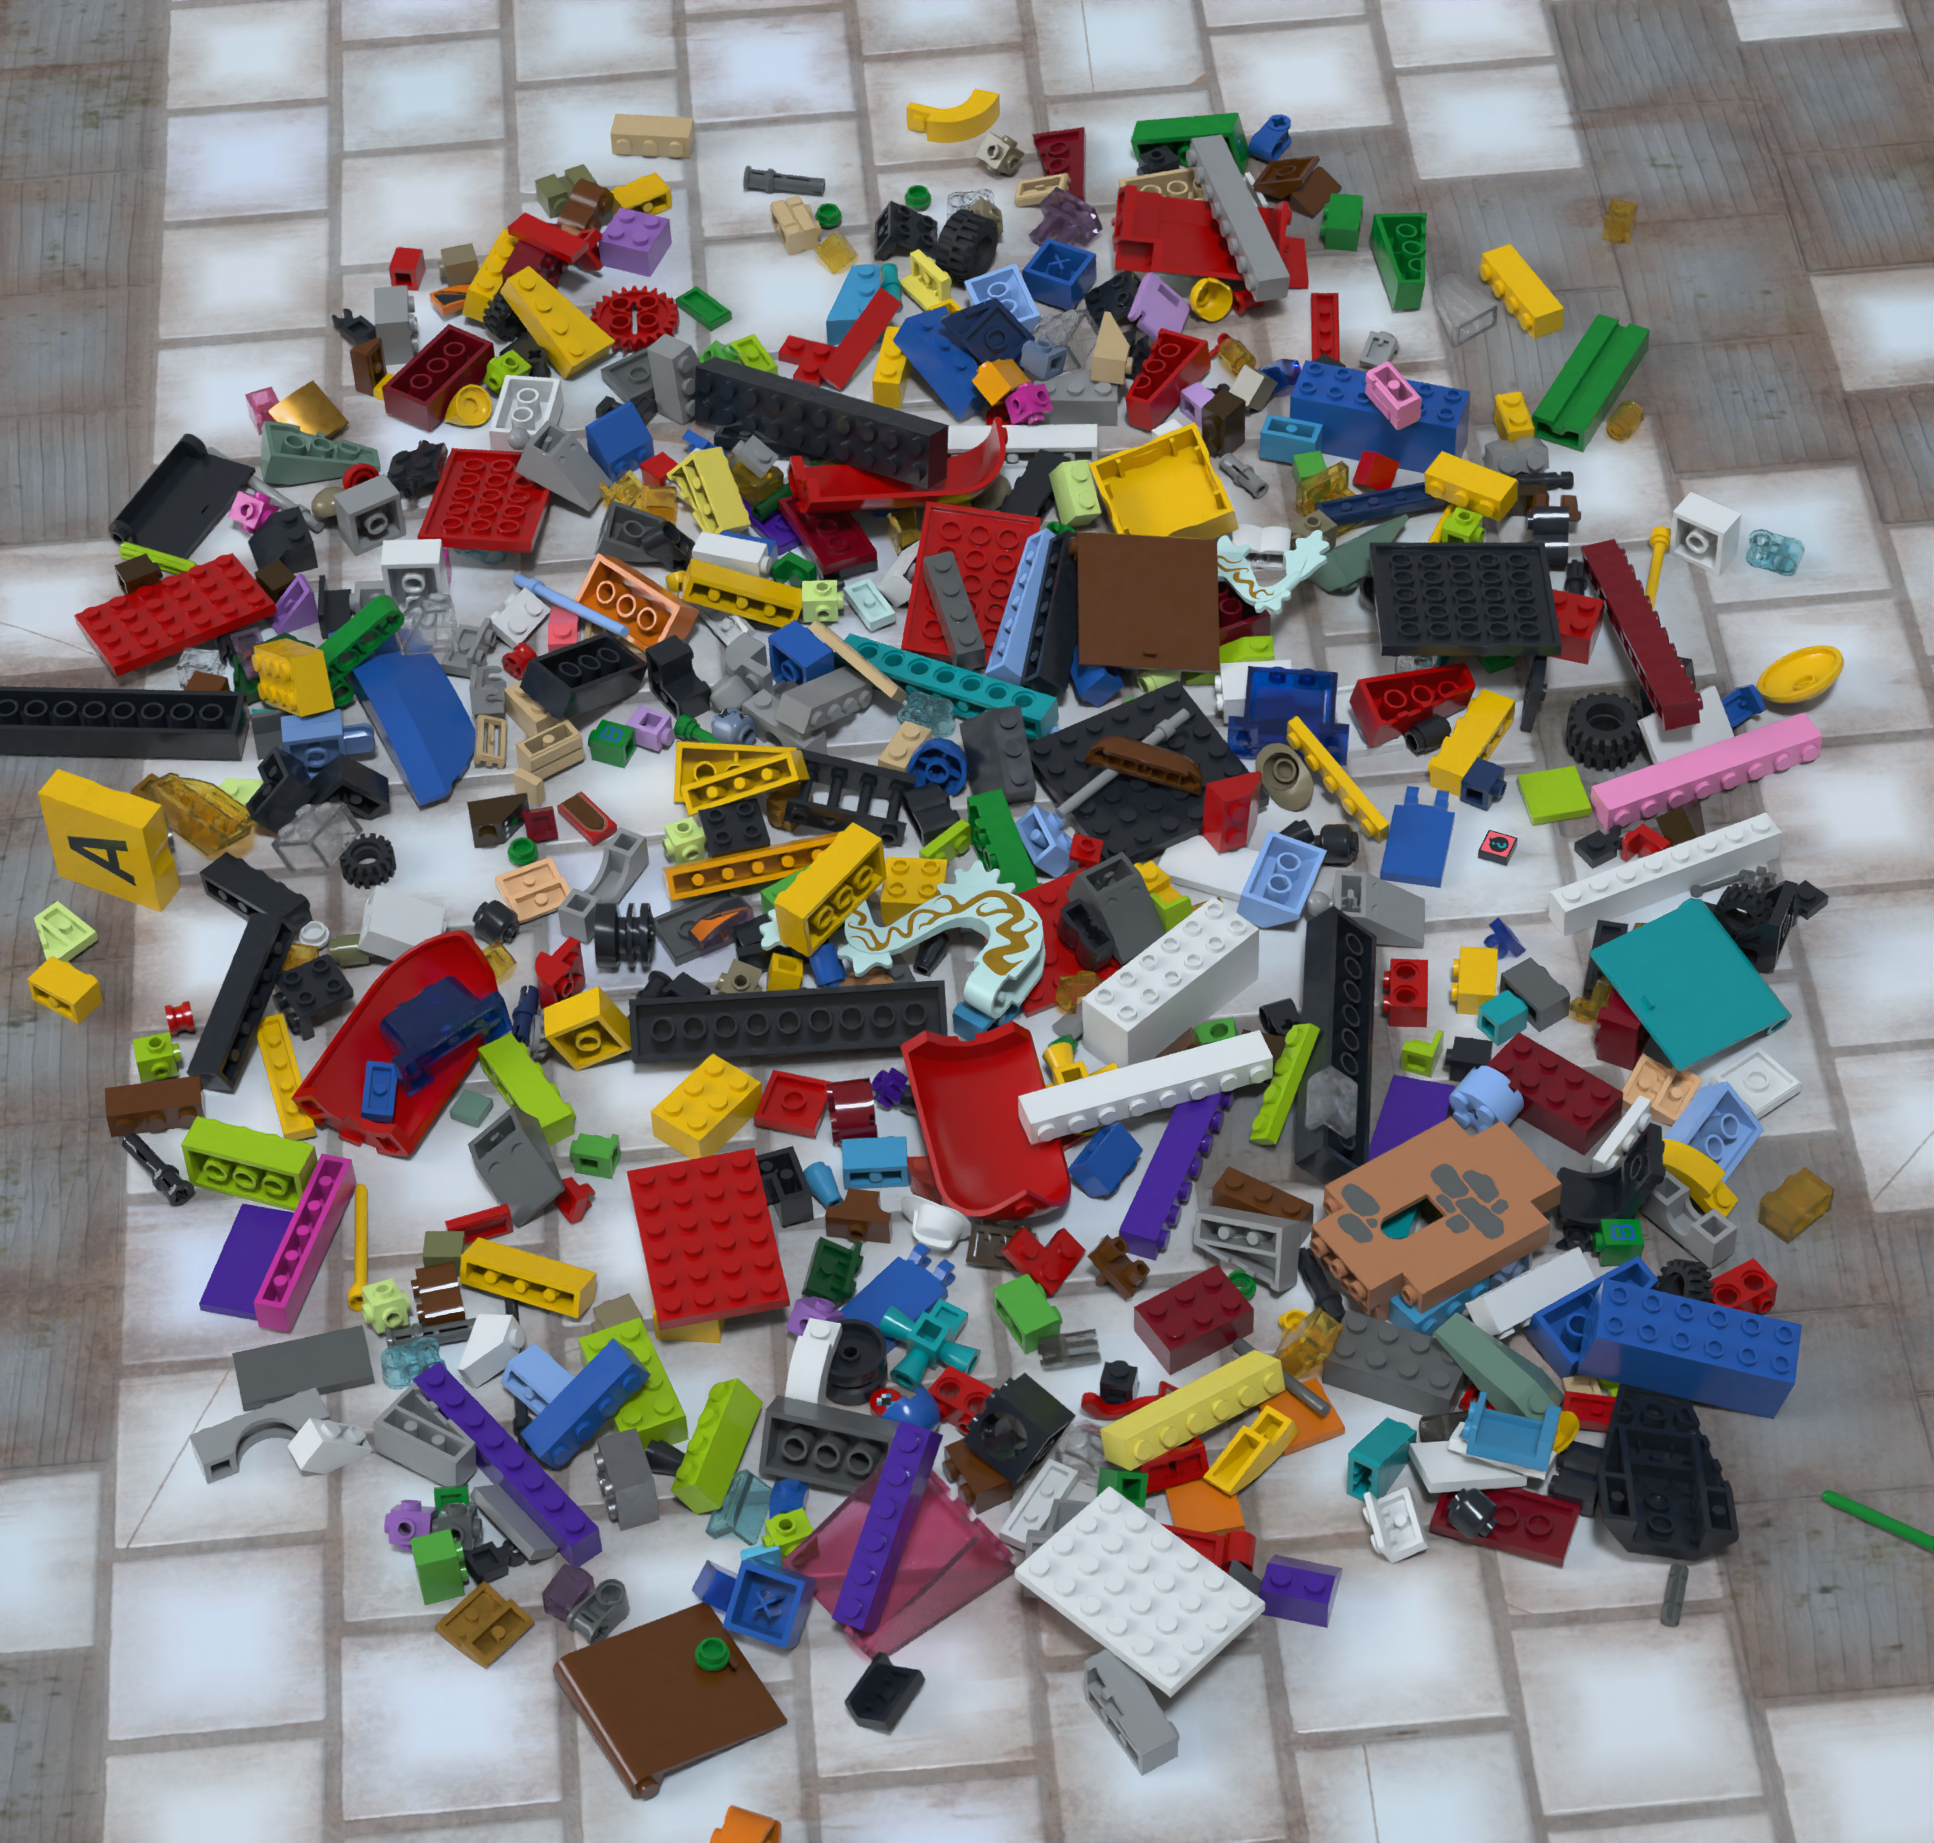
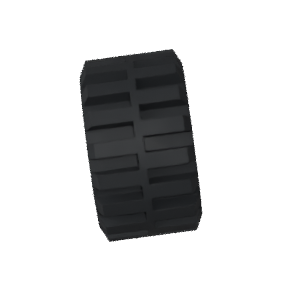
M966 209L957 210L947 220L940 233L935 252V264L942 271H946L950 277L963 282L984 275L990 267L997 249L998 226L995 221Z
M1599 692V695L1592 693L1588 694L1586 699L1582 697L1578 699L1577 703L1571 706L1567 718L1566 747H1568L1569 755L1574 756V760L1578 764L1584 763V767L1589 769L1594 767L1598 771H1603V769L1612 771L1616 770L1618 766L1620 768L1626 767L1627 762L1632 763L1636 759V755H1639L1642 732L1637 721L1641 720L1643 715L1641 711H1638V706L1635 703H1630V699L1626 697H1618L1619 694L1612 693V695H1607L1606 692Z

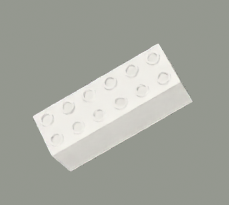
M1212 897L1082 998L1083 1048L1105 1065L1115 1062L1118 1069L1154 1059L1190 1027L1194 1029L1197 1025L1202 1024L1258 979L1259 928L1215 897Z

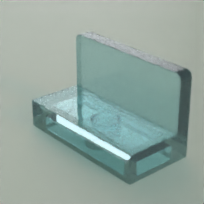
M747 1469L735 1473L720 1509L713 1510L705 1533L713 1539H717L732 1532L749 1546L755 1545L769 1511V1498L772 1488Z

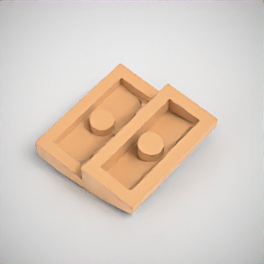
M551 856L495 877V884L507 907L518 914V924L558 910L559 906L571 892L564 876H560Z
M1643 1053L1622 1089V1092H1624L1622 1108L1628 1111L1639 1095L1651 1100L1650 1114L1653 1116L1652 1121L1673 1125L1690 1103L1703 1078L1687 1069L1678 1072L1674 1065L1670 1069Z

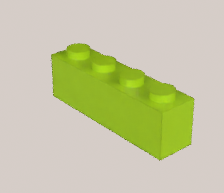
M509 1033L478 1048L482 1071L510 1108L514 1106L539 1120L548 1146L575 1134L573 1120L576 1119V1115L570 1103L562 1101L557 1086L554 1082L549 1083L546 1080L543 1068L538 1062L534 1063L531 1060L530 1053L523 1042L518 1043L512 1033Z
M738 1378L714 1384L709 1391V1398L702 1414L698 1418V1425L687 1445L686 1454L676 1472V1478L671 1488V1491L696 1515L721 1508L763 1404Z

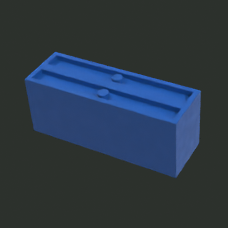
M1305 360L1290 396V418L1323 424L1322 454L1360 461L1363 451L1376 452L1400 462L1399 469L1425 473L1441 451L1462 458L1468 442L1470 391L1405 379L1422 398V405L1420 407L1421 418L1407 427L1397 430L1365 394L1367 372Z
M1604 1278L1585 1314L1577 1373L1774 1419L1795 1385L1802 1325Z

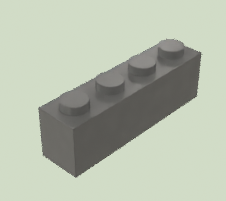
M953 551L924 557L923 577L953 666L968 670L983 667L986 648Z

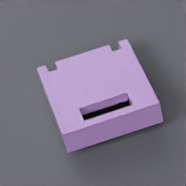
M1150 272L1141 281L1128 319L1133 322L1141 314L1142 317L1139 318L1136 326L1154 342H1157L1160 328L1178 333L1182 332L1191 306L1154 272Z

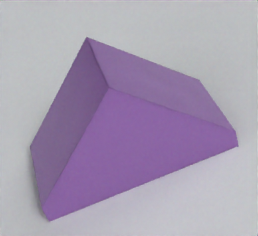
M299 573L275 604L277 613L267 617L278 635L284 632L290 633L319 622L314 592L304 575Z

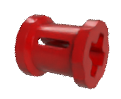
M1247 289L1241 292H1232L1233 302L1231 306L1237 315L1244 314L1247 309L1254 306L1261 307L1265 305V301L1255 302L1251 291H1247Z

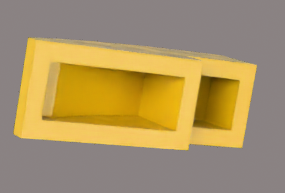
M1266 1405L1250 1427L1245 1425L1241 1427L1203 1478L1232 1496L1264 1472L1299 1434L1294 1421Z

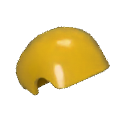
M1212 277L1203 278L1191 290L1189 297L1191 309L1197 316L1210 322L1223 319L1230 311L1233 302L1232 290L1218 279Z

